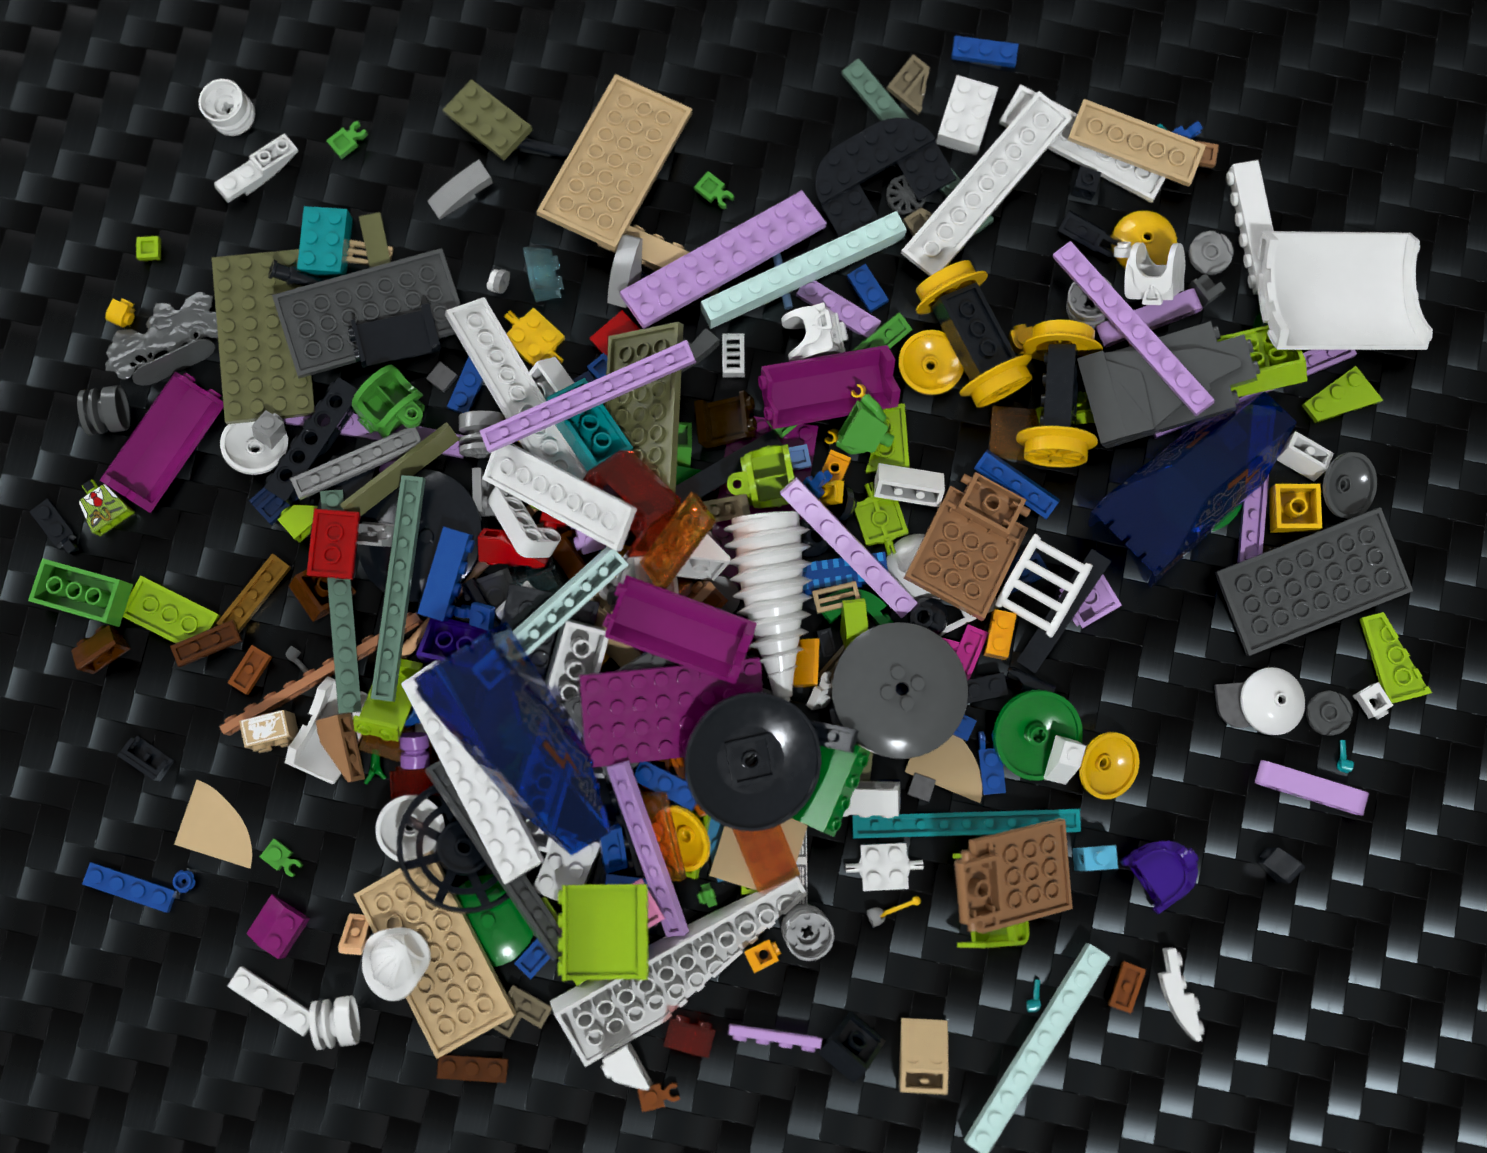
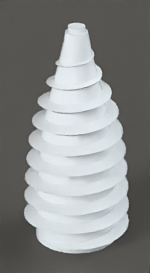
M794 511L735 517L731 519L732 524L724 528V531L733 534L734 540L727 543L724 547L734 550L736 557L730 560L729 565L737 567L738 574L729 580L741 585L742 590L733 595V597L744 600L745 607L738 611L737 614L747 616L748 620L757 623L754 632L755 642L749 647L758 648L762 658L760 661L764 664L773 695L790 701L794 684L795 668L798 667L795 665L797 652L804 650L798 646L799 638L801 635L809 632L800 628L803 618L812 615L802 610L803 602L812 598L803 593V585L812 581V579L803 577V568L812 563L802 559V551L811 546L801 543V535L810 529L800 526L799 513Z

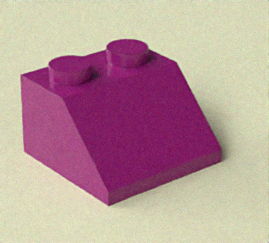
M271 894L246 934L260 948L277 959H281L287 956L310 918Z

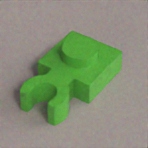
M358 121L351 124L348 132L342 128L326 140L341 159L358 147L355 142L357 139L361 140L367 136L365 129L359 133L356 132L360 127Z
M709 171L694 187V190L710 203L714 199L718 200V205L722 209L727 208V205L722 201L723 198H729L731 201L734 200L731 192L723 191L725 184Z
M273 839L260 855V858L277 871L283 866L285 873L290 877L296 875L291 871L293 864H296L298 867L303 866L301 861L289 858L293 851L277 839Z

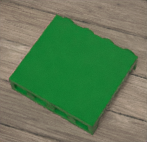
M855 745L853 753L820 746L821 770L818 783L808 802L792 819L833 837L841 827L842 817L850 806V799L854 789L859 785L863 768L866 767L869 761L870 752Z

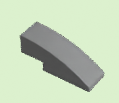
M478 160L448 181L428 200V203L440 220L476 198L475 194L492 184V179L480 160Z
M627 234L622 235L611 270L607 303L624 308L627 307L620 297V291L641 280L643 238Z

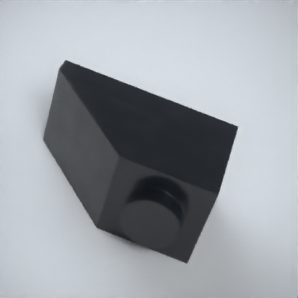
M1268 847L1259 856L1261 860L1257 863L1277 883H1290L1305 868L1301 862L1279 847Z

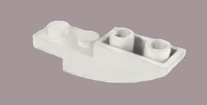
M283 134L251 154L248 162L214 183L215 188L228 203L243 193L248 195L283 168L298 152V149Z
M1164 948L1162 950L1166 972L1157 974L1166 1003L1182 1029L1193 1040L1202 1041L1201 1035L1204 1034L1202 1021H1198L1197 1011L1200 1010L1198 998L1194 997L1193 993H1184L1183 990L1186 989V980L1184 975L1180 973L1179 966H1182L1181 954L1177 952L1176 948Z

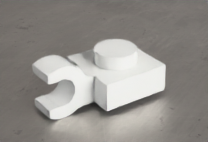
M824 672L819 686L814 687L806 704L811 710L825 709L830 703L832 682H830L829 678L831 672Z

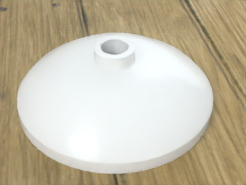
M255 422L228 424L223 430L220 439L221 453L227 464L238 472L250 475L263 474L276 468L279 459L284 454H287V433L271 450L254 438L252 425ZM255 448L259 449L258 452H252Z
M912 534L901 538L894 544L897 553L892 555L891 552V555L887 556L886 559L888 572L916 600L934 596L903 578L925 534Z
M1273 667L1260 669L1250 675L1243 685L1240 696L1242 712L1248 723L1257 731L1267 735L1285 734L1294 729L1302 719L1305 710L1304 692L1297 679L1289 672ZM1279 696L1282 698L1281 704L1278 701Z
M404 795L393 799L385 805L377 818L376 838L383 852L393 860L398 861L396 838L402 816L418 795ZM426 799L414 810L411 816L423 823L428 815L438 807L432 801ZM442 814L429 825V827L440 833L445 828ZM405 828L402 844L405 861L417 858L415 845L418 831L414 828L412 830ZM424 835L423 855L429 851H434L435 853L436 841Z

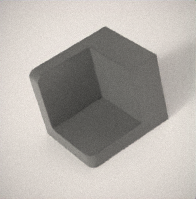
M1204 274L1199 279L1195 278L1188 286L1189 289H1195L1203 307L1219 297L1226 289L1221 282L1215 285L1207 274Z

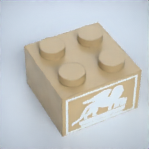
M286 710L239 721L244 747L252 749L253 752H268L272 750V746L288 747L299 732L295 713Z

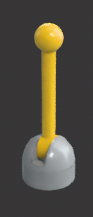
M915 896L911 901L885 911L877 907L867 910L869 921L873 928L879 926L884 922L886 915L911 905L917 906L921 903V899Z

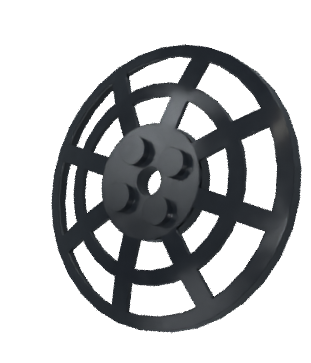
M434 785L430 786L411 802L402 816L398 827L396 853L400 869L406 881L423 900L448 912L472 914L487 911L501 905L510 897L507 893H504L498 899L490 902L485 890L496 884L498 879L494 875L487 882L481 884L477 872L484 865H488L441 795L440 798L443 806L431 812L423 823L411 816L424 800L438 793ZM445 813L449 825L441 833L429 827L435 818ZM406 825L418 831L415 845L417 858L408 861L404 860L402 844ZM424 835L436 841V853L423 856L422 845ZM466 843L469 846V852L461 853L458 850V844ZM439 862L447 870L443 881L436 878L427 865ZM421 868L428 880L439 888L435 899L428 896L417 886L408 870ZM455 875L468 876L472 888L451 886ZM448 892L457 895L476 894L481 906L461 908L443 904Z

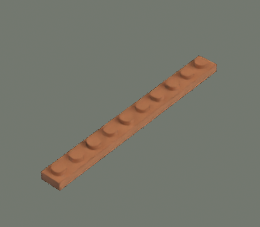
M417 612L407 613L404 634L424 622ZM379 634L365 637L361 641L362 644L356 647L357 661L377 650ZM334 657L324 661L321 668L305 672L303 678L297 682L292 680L283 686L284 689L278 693L274 691L267 694L261 703L248 705L244 708L245 712L238 716L234 714L224 720L225 723L219 726L223 734L230 736L241 730L239 721L268 714L320 684L327 676L332 677L335 675Z

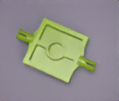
M870 482V486L867 483L864 486L868 497L864 501L857 502V506L854 509L865 546L884 544L887 555L890 556L891 552L893 555L897 553L893 540L909 533L899 502L897 500L874 497V483Z

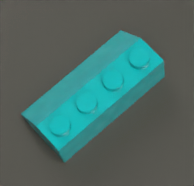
M583 378L548 396L546 401L583 386L588 382ZM603 404L555 424L592 479L611 470L633 450L632 445Z

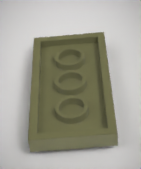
M470 80L443 109L445 115L502 160H505L533 130L531 125L473 80Z

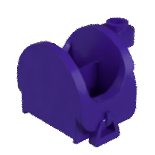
M1172 841L1147 843L1119 861L1122 866H1129L1154 902L1152 905L1155 907L1152 909L1156 914H1160L1191 891L1198 876V865L1196 862L1199 859L1191 848L1187 849L1183 845Z

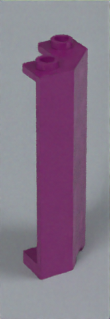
M888 345L762 366L761 376L758 377V384L763 395L765 420L770 422L772 429L848 416L857 400L861 401L860 397L855 398L851 395V390H854L858 395L861 393V389L856 384L864 385L866 387L865 394H870L880 404L882 409L898 407L901 390L893 377L895 358Z
M177 372L172 375L100 479L101 482L150 513L224 407L219 393L211 388L208 391L200 388L194 383L196 379L185 372L183 375Z
M626 575L623 584L618 583L614 594L618 597L612 614L607 613L603 624L604 627H607L604 637L732 684L736 683L747 650L754 636L756 622Z

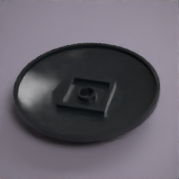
M421 469L413 475L415 477H423L426 480L419 524L420 535L417 539L409 597L411 602H421L443 527L474 535L475 545L472 553H468L466 560L468 562V569L466 574L461 576V584L471 574L479 559L478 536L483 530L481 514L469 491L454 478L441 472ZM400 486L364 513L360 524H362V521L395 524ZM357 544L358 557L365 573L380 590L385 592L391 547Z
M761 692L737 694L715 704L695 725L685 750V778L695 802L716 822L740 831L767 830L791 819L805 806L812 796L821 770L819 740L815 729L805 714L787 700L776 695ZM749 754H755L756 762L752 766L745 764V758Z

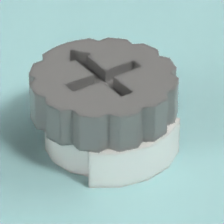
M494 269L489 276L487 289L500 294L504 293L510 280L509 271Z

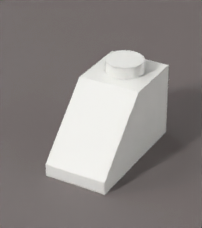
M1056 735L1043 779L1066 785L1080 768L1086 746L1077 740Z

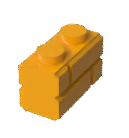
M994 609L991 614L986 639L987 645L985 646L983 656L1001 660L1008 658L1017 614Z

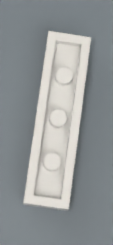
M239 967L228 987L300 1035L305 1036L310 1028V1010L245 967Z

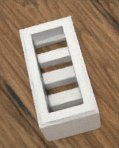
M722 334L723 377H745L744 334ZM727 340H740V344H727ZM727 348H740V352H727ZM727 356H740V359L727 360ZM727 364H740V367H727Z

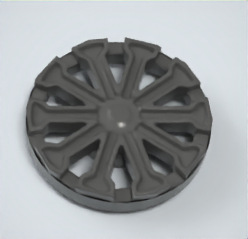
M903 175L896 177L890 182L886 191V200L894 212L897 211L900 215H910L923 208L926 198L922 199L921 203H918ZM901 180L903 181V187L899 184ZM899 201L897 206L893 205V203ZM910 204H912L915 207V209L912 210L910 208ZM903 205L906 206V209H905V210H902V209H901V207H902Z

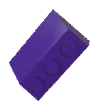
M430 618L416 656L423 663V666H428L435 660H440L445 671L457 668L461 669L462 675L479 679L472 668L493 650L494 629L487 631L471 626L469 623L452 619L440 621Z

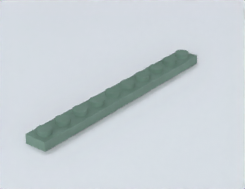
M859 58L842 70V76L880 121L890 118L909 119ZM954 171L956 181L939 190L945 198L961 182V179ZM991 215L975 234H978L993 222L994 219Z
M401 475L371 699L395 702L426 480L423 477Z
M343 490L320 491L321 509L344 511L340 506L344 501ZM327 578L338 714L361 712L351 580Z

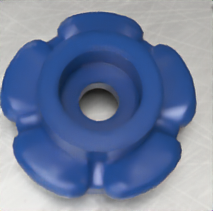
M178 871L173 878L174 888L181 893L188 892L189 889L195 886L194 874L191 871Z

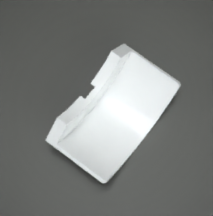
M327 676L317 688L309 711L312 717L308 725H302L298 734L288 746L285 763L334 784L342 773L321 745L316 726L317 720L339 715L336 681ZM360 691L361 710L368 696L367 693ZM361 712L351 713L352 721L354 715L359 716ZM355 731L357 744H359L362 734Z

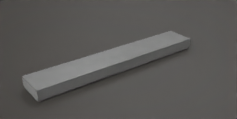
M416 427L405 428L292 477L290 480L299 499L302 500L403 456L422 440Z

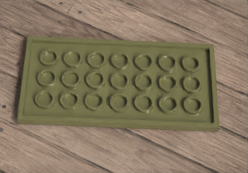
M299 249L212 257L226 425L255 422L265 410L271 414L279 415L282 419L313 416L315 413L312 375L298 379L272 297L274 294L303 286L294 283L293 285H287L285 281L268 278L270 266L274 259L279 264L288 267L295 266L297 268Z
M675 322L609 336L606 375L683 342L684 324ZM681 369L605 402V408L633 447V450L611 470L607 471V473H619L628 477V484L630 486L628 492L621 497L614 496L628 504L675 498Z

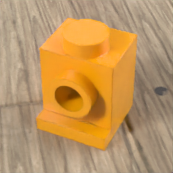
M831 449L822 472L824 473L828 470L833 475L830 481H842L850 464L851 457ZM831 466H838L839 470L833 472L831 470Z
M769 939L744 951L754 973L779 961L777 956L781 954L776 942L771 943ZM762 950L768 952V957L765 959L759 956Z

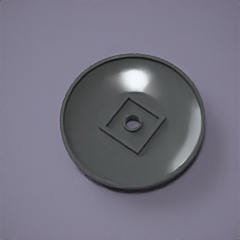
M887 623L865 631L844 650L833 674L832 699L835 712L842 727L859 731L856 743L876 755L893 759H908L932 752L943 745L954 734L966 710L968 685L965 670L958 655L943 638L933 631L915 624ZM898 683H904L907 686L908 692L906 695L901 696L896 692V685Z

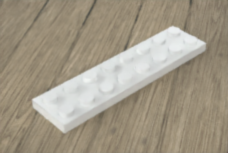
M1020 85L999 124L1008 127L1037 93ZM1055 103L1073 118L1047 149L1082 167L1102 172L1101 177L1152 203L1165 177L1068 141L1067 139L1078 114Z
M512 443L491 453L482 478L615 551L622 550L637 510L636 507Z

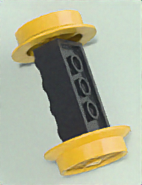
M964 260L939 270L925 279L916 288V293L921 300L916 308L917 314L934 312L970 380L960 390V395L971 396L976 407H984L1007 397L1031 381L1032 375L1027 365L1032 360V356L1030 354L1016 356L979 287L987 279V272L975 271L971 261Z
M1073 320L1044 321L1033 327L1032 337L1027 339L1022 345V350L1025 354H1030L1033 359L1043 361L1044 365H1046L1047 373H1043L1042 378L1045 394L1041 396V407L1044 408V416H1040L1039 427L1024 429L1017 433L1016 441L1024 446V458L1030 463L1057 468L1079 466L1087 462L1088 450L1098 444V439L1092 433L1076 428L1080 370L1077 358L1102 351L1103 347L1095 340V330L1088 324Z

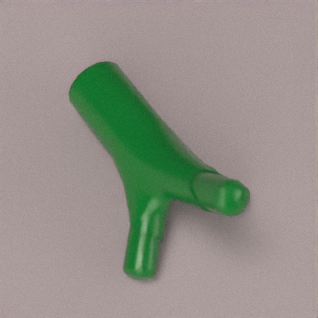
M372 749L371 764L368 776L364 781L365 784L369 783L374 774H378L383 780L386 779L380 766V749Z

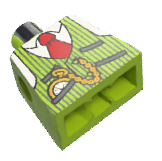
M89 480L83 484L82 488L87 495L80 499L79 504L92 533L101 536L135 513L116 491L106 484L98 487L94 480Z

